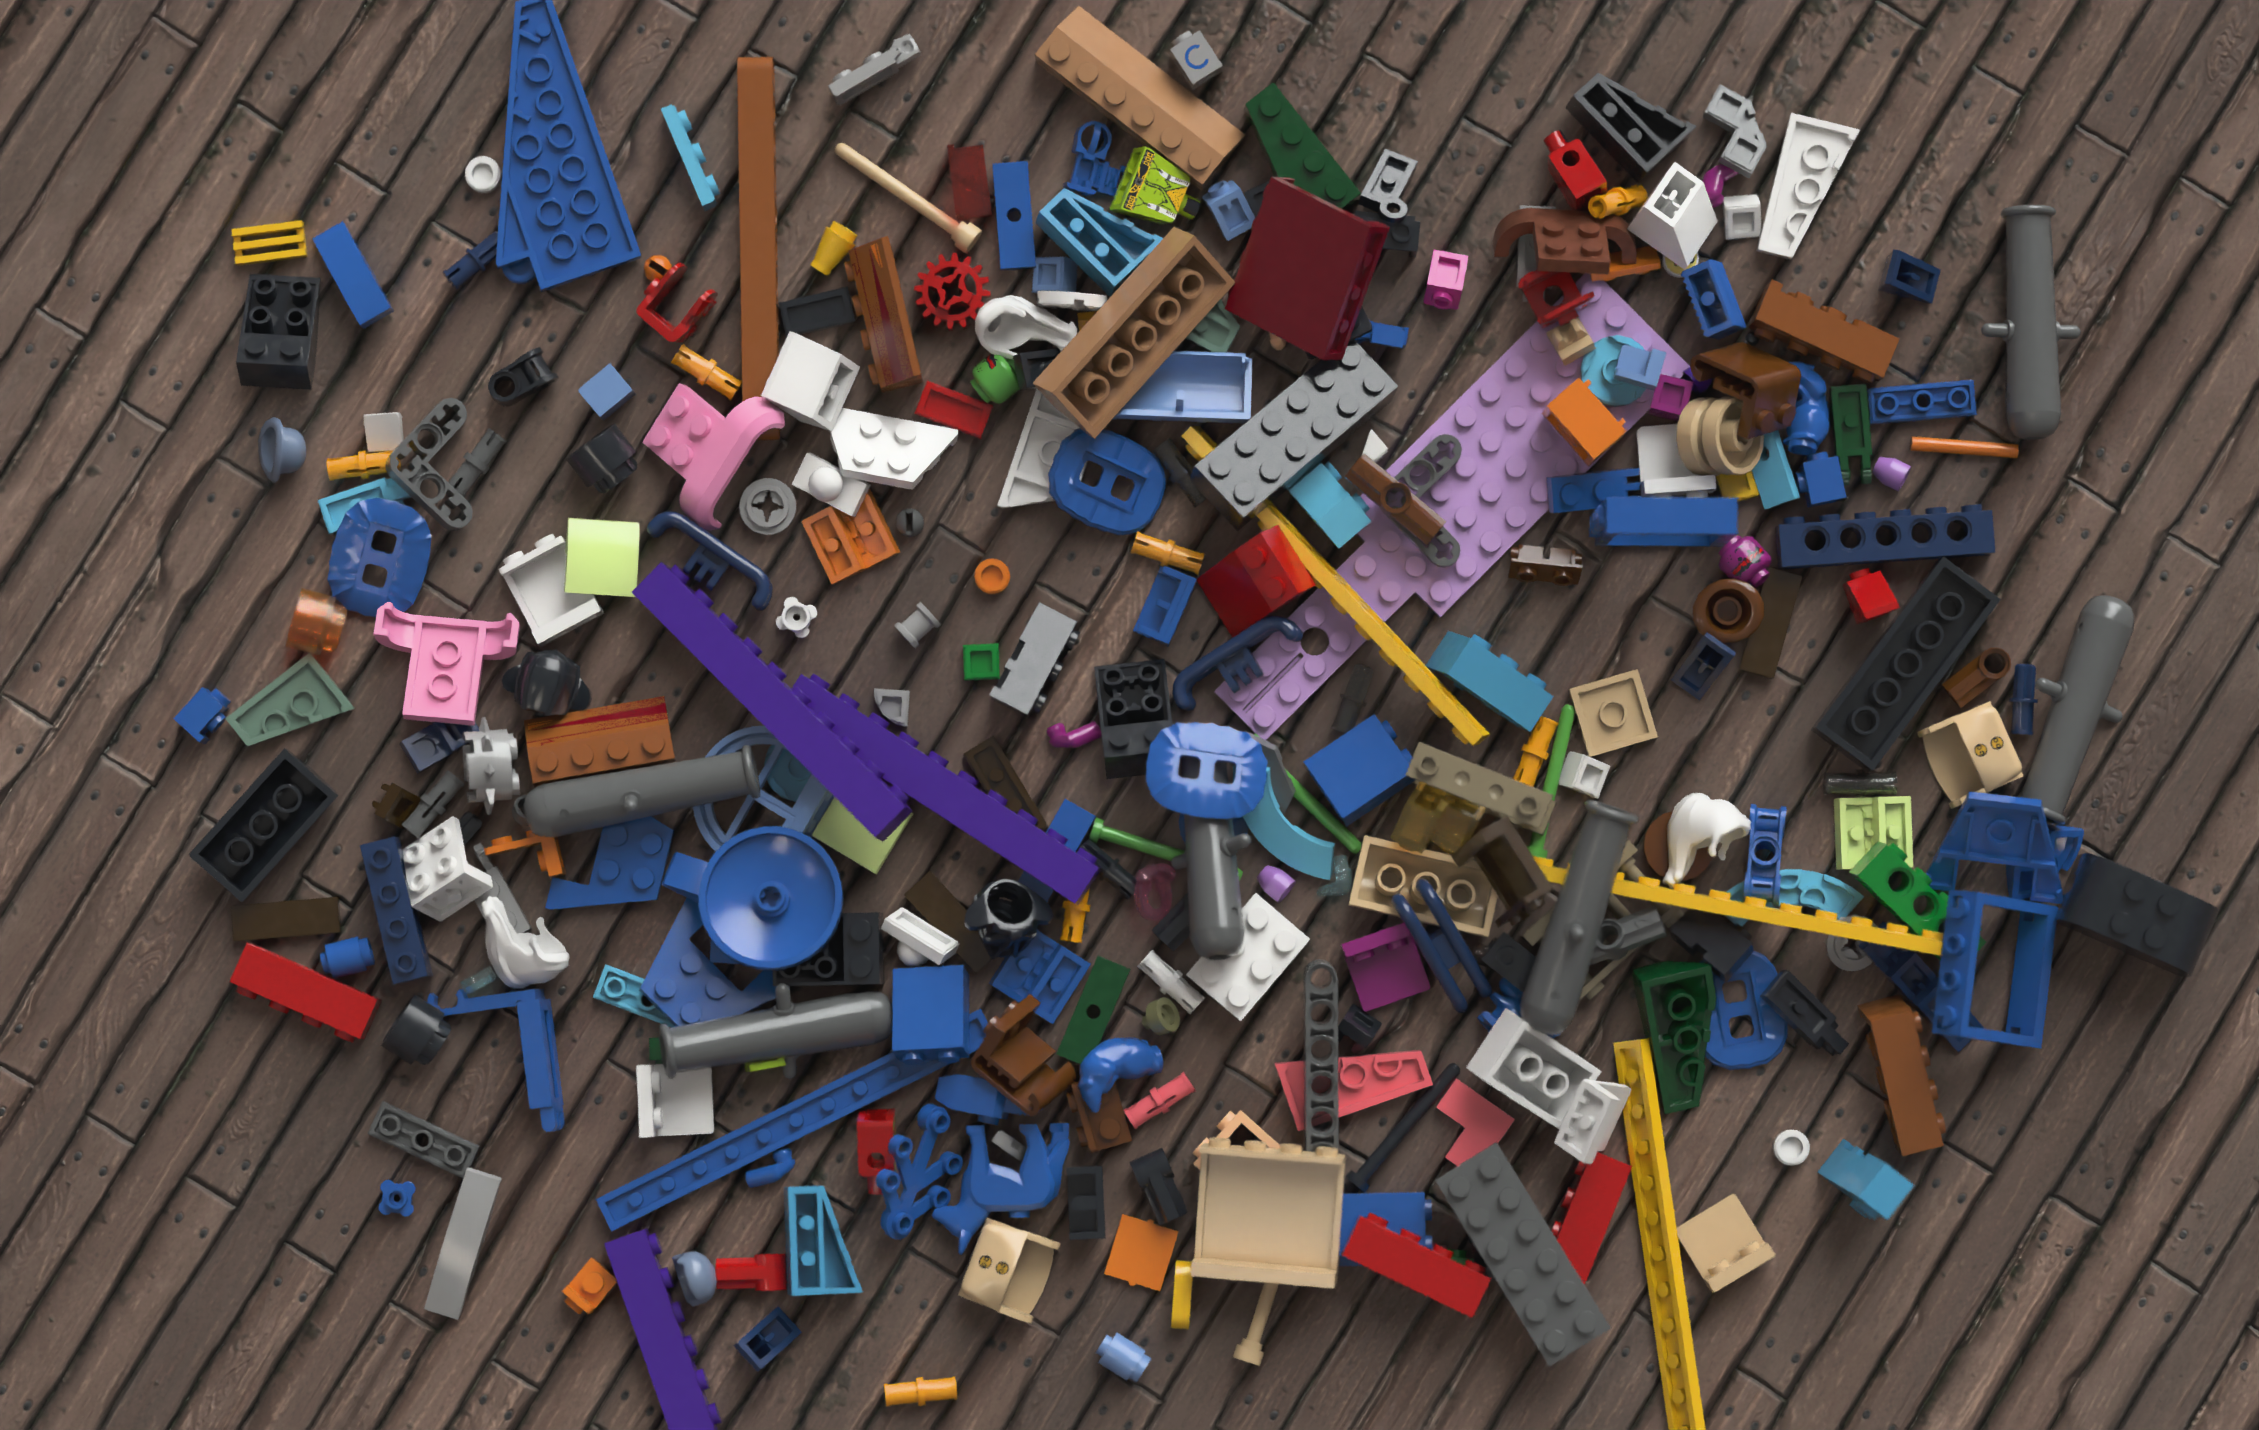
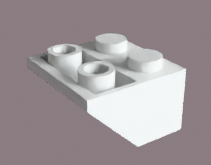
M1674 162L1658 182L1627 229L1685 270L1718 221L1704 182Z
M790 331L761 396L801 422L832 431L860 366L842 354Z

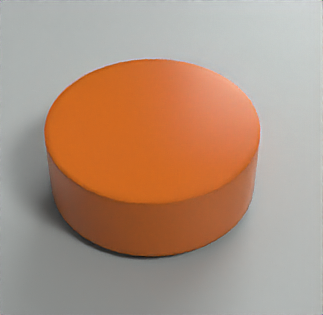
M991 558L982 561L977 566L974 578L977 587L982 592L996 595L1003 592L1009 585L1010 572L1005 563Z

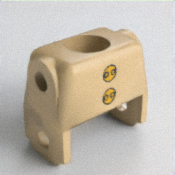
M1990 701L1917 732L1919 738H1923L1924 749L1932 772L1943 792L1951 801L1949 803L1951 809L1962 805L1969 792L1989 793L2024 776L2021 771V762L1998 711L1992 706Z
M987 1217L958 1295L990 1307L999 1313L1031 1324L1034 1316L1029 1314L1037 1304L1046 1285L1053 1261L1054 1249L1059 1250L1061 1243Z

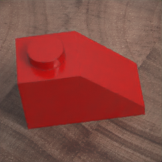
M1868 567L1849 574L1851 581L1843 584L1857 625L1890 614L1900 608L1881 570L1871 573Z

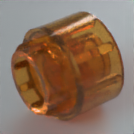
M301 588L285 647L320 656L321 650L331 653L336 651L346 619L347 609L345 606L335 604L336 597Z

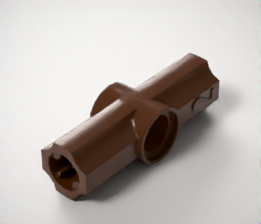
M1365 453L1344 476L1346 480L1377 504L1384 514L1395 519L1426 546L1446 523L1442 517L1416 497L1405 484L1398 482ZM1393 490L1401 492L1405 497V504L1398 509L1389 507L1385 500L1388 492Z

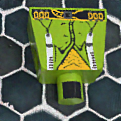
M1145 146L1133 149L1109 210L1163 225L1172 224L1177 213L1190 220L1193 219L1199 210L1200 200L1185 194L1190 183V177Z

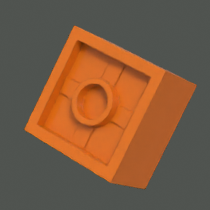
M1577 378L1553 399L1541 414L1589 467L1621 439L1626 432L1622 427L1626 421L1622 418L1618 422L1588 388L1591 385L1589 379L1583 383L1580 378Z

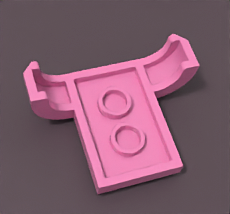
M679 383L647 433L643 443L686 479L680 494V507L700 527L711 531L722 526L713 517L714 507L757 438L768 429H782L785 426L784 412L763 397H753L737 405L725 418L691 388Z
M387 602L378 608L374 628L375 639L388 648L411 653L402 712L403 719L475 726L484 660L510 658L517 651L520 624L512 613H507L506 619L502 621L487 622L408 614L397 610L391 602Z

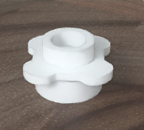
M789 597L784 601L785 608L782 616L776 619V625L780 630L788 629L795 632L798 638H804L809 634L808 627L811 620L816 618L817 610L813 605L806 606L799 603L797 598ZM795 614L800 615V619L798 621H795L793 619V616Z

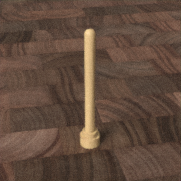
M845 143L836 145V155L952 235L951 239L955 241L954 246L967 254L976 244L982 234L980 228L971 222L968 224L963 221L961 223L957 222Z
M1264 1283L1247 1338H1242L1241 1344L1236 1345L1233 1354L1234 1358L1260 1366L1264 1352H1261L1263 1344H1260L1279 1284Z

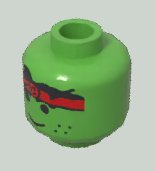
M990 354L974 366L972 370L974 379L970 382L986 403L992 400L996 404H1001L1019 391L1013 359Z

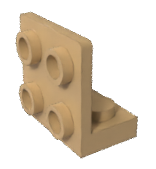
M1735 1194L1727 1196L1676 1227L1679 1241L1709 1290L1714 1293L1776 1256L1769 1243L1764 1242Z

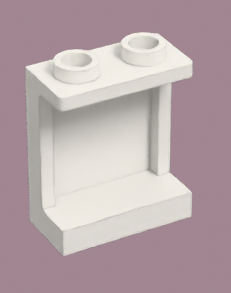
M553 534L535 543L536 549L525 555L522 551H518L503 560L505 565L498 569L525 616L537 644L541 647L604 614L594 594L564 592L566 540L562 536L555 538Z

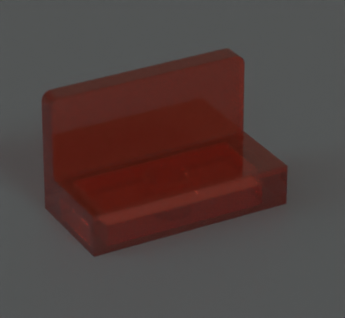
M954 144L947 145L957 221L991 217L992 211L983 145L955 148Z

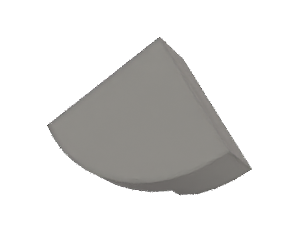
M874 688L875 701L882 714L891 722L908 727L910 691Z
M999 1130L992 1139V1142L1022 1161L1027 1147L1003 1130Z

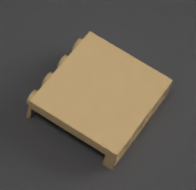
M1209 1138V1143H1203L1199 1147L1201 1164L1195 1254L1191 1263V1276L1334 1289L1338 1280L1346 1155L1338 1154V1149L1333 1147H1316V1152L1302 1151V1146L1297 1144H1281L1280 1149L1266 1148V1143L1261 1141H1245L1244 1146L1230 1145V1139Z

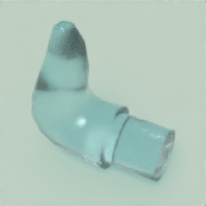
M1346 855L1334 857L1335 882L1320 887L1317 890L1318 896H1343L1350 891L1352 887V871L1349 868Z

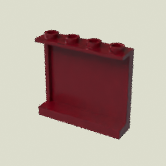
M1271 177L1269 184L1264 189L1259 213L1252 223V232L1247 247L1240 257V267L1235 278L1236 283L1228 291V301L1225 310L1322 360H1342L1390 227L1381 222L1365 221L1293 185L1295 181L1293 178Z

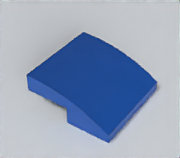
M1037 930L1036 937L1018 954V957L1009 956L1004 958L989 984L1019 1003L1031 994L1041 1003L1035 1013L1053 1024L1091 964Z

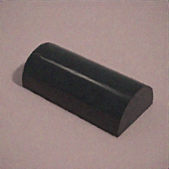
M284 748L188 855L237 899L243 902L338 797V794L307 764L291 751Z

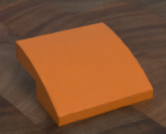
M870 489L856 517L850 516L833 506H829L801 521L832 585L901 553Z

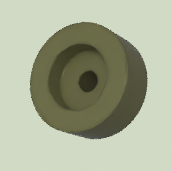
M1162 997L1147 1005L1146 1015L1142 1017V1024L1146 1029H1152L1157 1035L1163 1036L1178 1029L1180 1024L1179 1012L1170 999Z

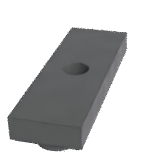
M382 1101L367 1133L461 1178H464L466 1169L468 1167L471 1168L481 1147L385 1101ZM422 1133L429 1137V1143L426 1147H422L418 1143V1137Z

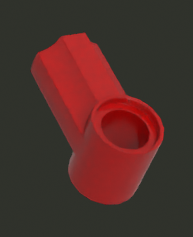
M755 1254L754 1257L716 1258L717 1289L755 1288V1291L787 1290L786 1254Z

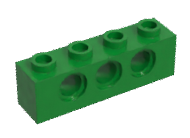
M1877 841L1849 873L1903 926H1908V931L1911 934L1922 936L1923 929L1938 932L1940 924L1946 920L1948 895L1943 891L1937 894L1929 886L1933 882L1932 879L1918 867L1913 870L1904 861L1908 856L1896 844L1891 843L1888 846ZM1899 871L1902 876L1901 884L1896 889H1891L1888 883L1889 877L1893 872ZM1924 895L1927 901L1926 908L1921 913L1916 914L1913 908L1914 901L1919 896ZM1980 935L1977 952L1986 943V941ZM1933 954L1941 962V956Z

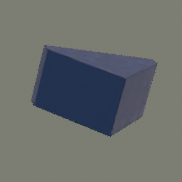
M1893 249L1886 258L1878 290L1932 304L1941 269L1900 250Z
M1706 632L1698 640L1671 681L1700 701L1736 652Z
M777 1306L741 1338L734 1347L759 1372L802 1332Z

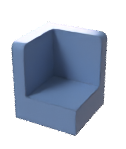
M1623 345L1612 379L1654 391L1657 387L1667 352L1652 349L1649 352Z
M611 363L579 388V393L603 421L635 395V392Z

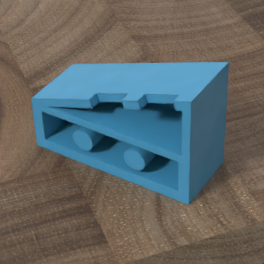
M1065 188L1039 211L1035 222L1109 297L1114 294L1163 239L1156 234L1153 236L1134 226V223L1126 219L1122 220L1104 211L1103 207Z
M1448 631L1426 663V667L1433 672L1436 671L1443 674L1454 682L1453 685L1462 691L1463 689L1479 699L1483 705L1518 728L1531 732L1554 697L1544 690L1547 684L1531 673L1526 677L1518 672L1519 664L1508 656L1501 654L1500 657H1497L1489 650L1492 645L1478 635L1474 634L1472 638Z
M1843 1139L1817 1173L1852 1199L1849 1206L1864 1218L1888 1220L1914 1185L1885 1162L1869 1153L1865 1156L1862 1149L1857 1146L1854 1147L1847 1140Z
M824 1186L784 1187L787 1294L800 1296L863 1293Z

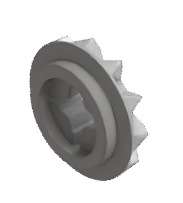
M763 478L751 483L744 490L739 504L740 514L744 523L752 531L763 535L781 533L792 523L797 509L796 500L791 489L783 482L772 478ZM768 492H770L772 502L783 507V509L772 511L769 522H766L764 511L753 507V505L765 503Z
M1853 914V915H1852V916H1856V917L1866 918V917H1864V916H1860V915H1857V914ZM1852 916L1840 917L1839 920L1851 922ZM1828 935V938L1824 941L1827 946V956L1837 967L1843 970L1858 971L1872 963L1858 947L1862 942L1861 940L1855 942L1857 953L1849 947H1844L1848 943V938Z

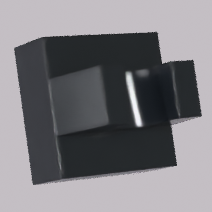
M1352 1004L1338 1025V1042L1346 1035L1353 1039L1355 1044L1351 1051L1357 1055L1364 1048L1368 1047L1382 1023L1355 1004Z

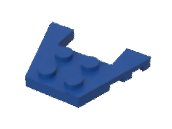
M1969 792L1926 871V874L1933 881L1929 886L1935 890H1955L1960 859L2032 867L2034 870L2030 901L2061 904L2063 901V890L2042 800Z
M651 816L604 826L589 885L552 877L545 908L556 910L658 900L674 830Z
M686 898L639 991L675 1027L744 1014L776 999L777 986H773L772 970H763L743 991H740L689 940L704 924L700 915L699 904Z

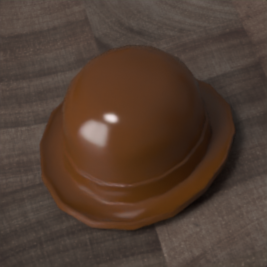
M1721 579L1707 585L1698 594L1693 605V621L1699 633L1704 635L1708 632L1723 644L1737 643L1750 637L1759 628L1764 617V602L1758 590L1749 583L1738 579Z

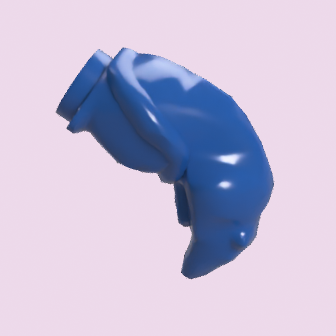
M1798 361L1789 362L1799 368L1801 380L1795 404L1796 414L1791 426L1786 427L1788 437L1783 439V444L1787 445L1788 451L1793 454H1815L1829 432V409L1825 394L1826 383L1823 377L1814 371V365Z
M1134 1037L1108 1039L1096 1046L1080 1064V1080L1077 1085L1089 1109L1093 1113L1099 1112L1102 1094H1106L1118 1078L1135 1080L1145 1075L1150 1076L1161 1073L1163 1070L1162 1053L1158 1046H1150L1147 1040H1140Z

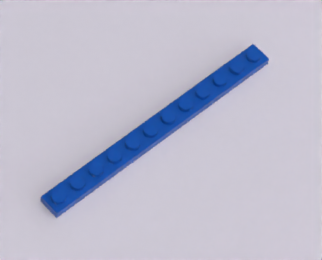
M982 1009L969 1014V1054L977 1051L986 1036L983 1033V1029L988 1024V1021ZM892 1052L597 1198L596 1201L610 1230L614 1231L951 1063H941L938 1059L924 1060V1063L920 1065H906L902 1061H898Z

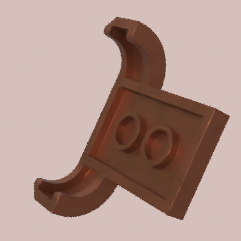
M1541 208L1519 209L1508 214L1499 222L1493 237L1494 257H1507L1511 244L1518 237L1533 234L1537 271L1609 274L1610 256L1607 238L1615 241L1622 250L1621 258L1624 264H1636L1637 252L1634 234L1627 229L1629 224L1623 218L1611 214L1599 219V216L1595 218L1589 211Z

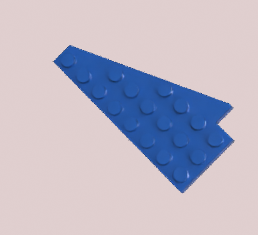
M520 0L515 2L496 265L498 269L530 259L542 292L642 258L553 1Z

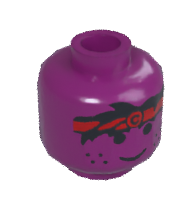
M1737 535L1719 551L1721 556L1719 568L1729 579L1745 581L1754 588H1757L1770 576L1767 570L1771 565L1772 558L1752 536L1742 538L1740 535Z

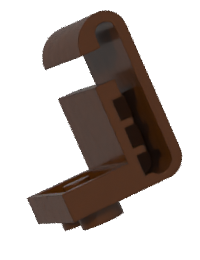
M1744 342L1734 343L1692 357L1690 368L1695 379L1701 382L1714 378L1713 388L1743 401L1737 435L1751 439L1791 426L1796 414L1795 404L1801 380V372L1796 365Z
M1031 994L1020 1003L1014 1000L1005 1009L1001 1018L996 1015L988 1022L983 1029V1033L986 1036L974 1054L971 1065L981 1077L1024 1113L1034 1116L1074 1083L1076 1073L1069 1061L1057 1072L1046 1064L1052 1059L1056 1051L1027 1027L1041 1004Z

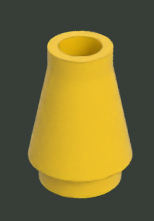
M833 221L830 227H825L817 252L810 265L828 276L832 269L849 253L848 251L856 246L853 242L857 235L842 224Z

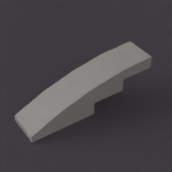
M469 1167L466 1169L424 1307L425 1310L457 1320L461 1316L469 1284L474 1276L480 1250L486 1238L502 1180L501 1177Z

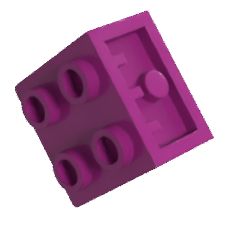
M1405 923L1340 945L1363 1011H1369L1430 989L1415 941Z

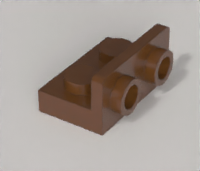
M1078 1082L1071 1084L1073 1091L1066 1094L1071 1112H1079L1082 1126H1078L1076 1129L1082 1148L1089 1146L1090 1153L1132 1141L1116 1083L1106 1094H1102L1099 1112L1095 1113L1089 1109L1077 1087Z

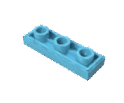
M672 104L662 108L663 116L704 210L707 211L716 207L717 202L714 196L719 195L720 191L713 175L705 177L700 164L707 161L699 143L691 144L687 132L693 129L685 110L678 112L675 105L673 106Z
M1779 431L1764 434L1762 454L1752 472L1764 509H1770L1798 499L1800 495ZM1767 449L1769 450V457L1767 456V453H1766V450H1767Z
M605 964L593 998L660 1024L665 1023L668 1027H675L654 1005L651 1007L644 1005V995L639 991L645 980L644 978Z

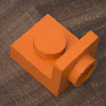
M591 1257L569 1285L562 1290L567 1296L564 1302L580 1315L583 1311L588 1314L593 1313L617 1284L615 1275L595 1258Z

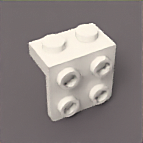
M1677 424L1643 426L1637 430L1641 497L1672 498V496L1686 495V498H1708V493H1713L1716 490L1715 475H1695L1685 467L1679 455L1676 441Z

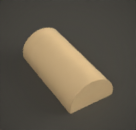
M1364 835L1348 906L1400 917L1392 905L1391 899L1394 894H1402L1421 923L1440 927L1416 889V882L1419 879H1426L1439 896L1460 932L1489 937L1498 895L1476 861L1472 860L1458 867L1451 855Z

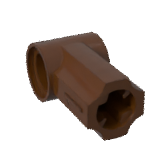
M1998 647L1988 648L1941 685L1961 709L2009 672L2011 658L2004 649ZM1991 653L1999 655L2003 661L2002 669L1996 674L1988 672L1984 666L1985 658Z

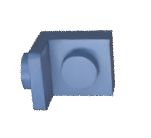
M1233 180L1215 183L1208 189V193L1202 196L1204 203L1209 207L1223 237L1227 241L1251 228L1255 216L1241 188Z

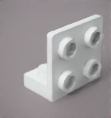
M454 816L403 849L411 907L440 922L493 888L490 875L467 864L460 821Z
M663 1064L636 1065L639 1137L711 1134L714 1132L712 1068L676 1072L675 1078L670 1079L665 1073Z
M1582 1079L1580 1086L1574 1094V1099L1568 1113L1560 1125V1130L1554 1143L1582 1163L1592 1164L1597 1152L1605 1150L1631 1093V1088L1624 1084Z

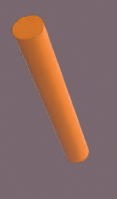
M1911 437L1910 450L2017 458L2019 445Z

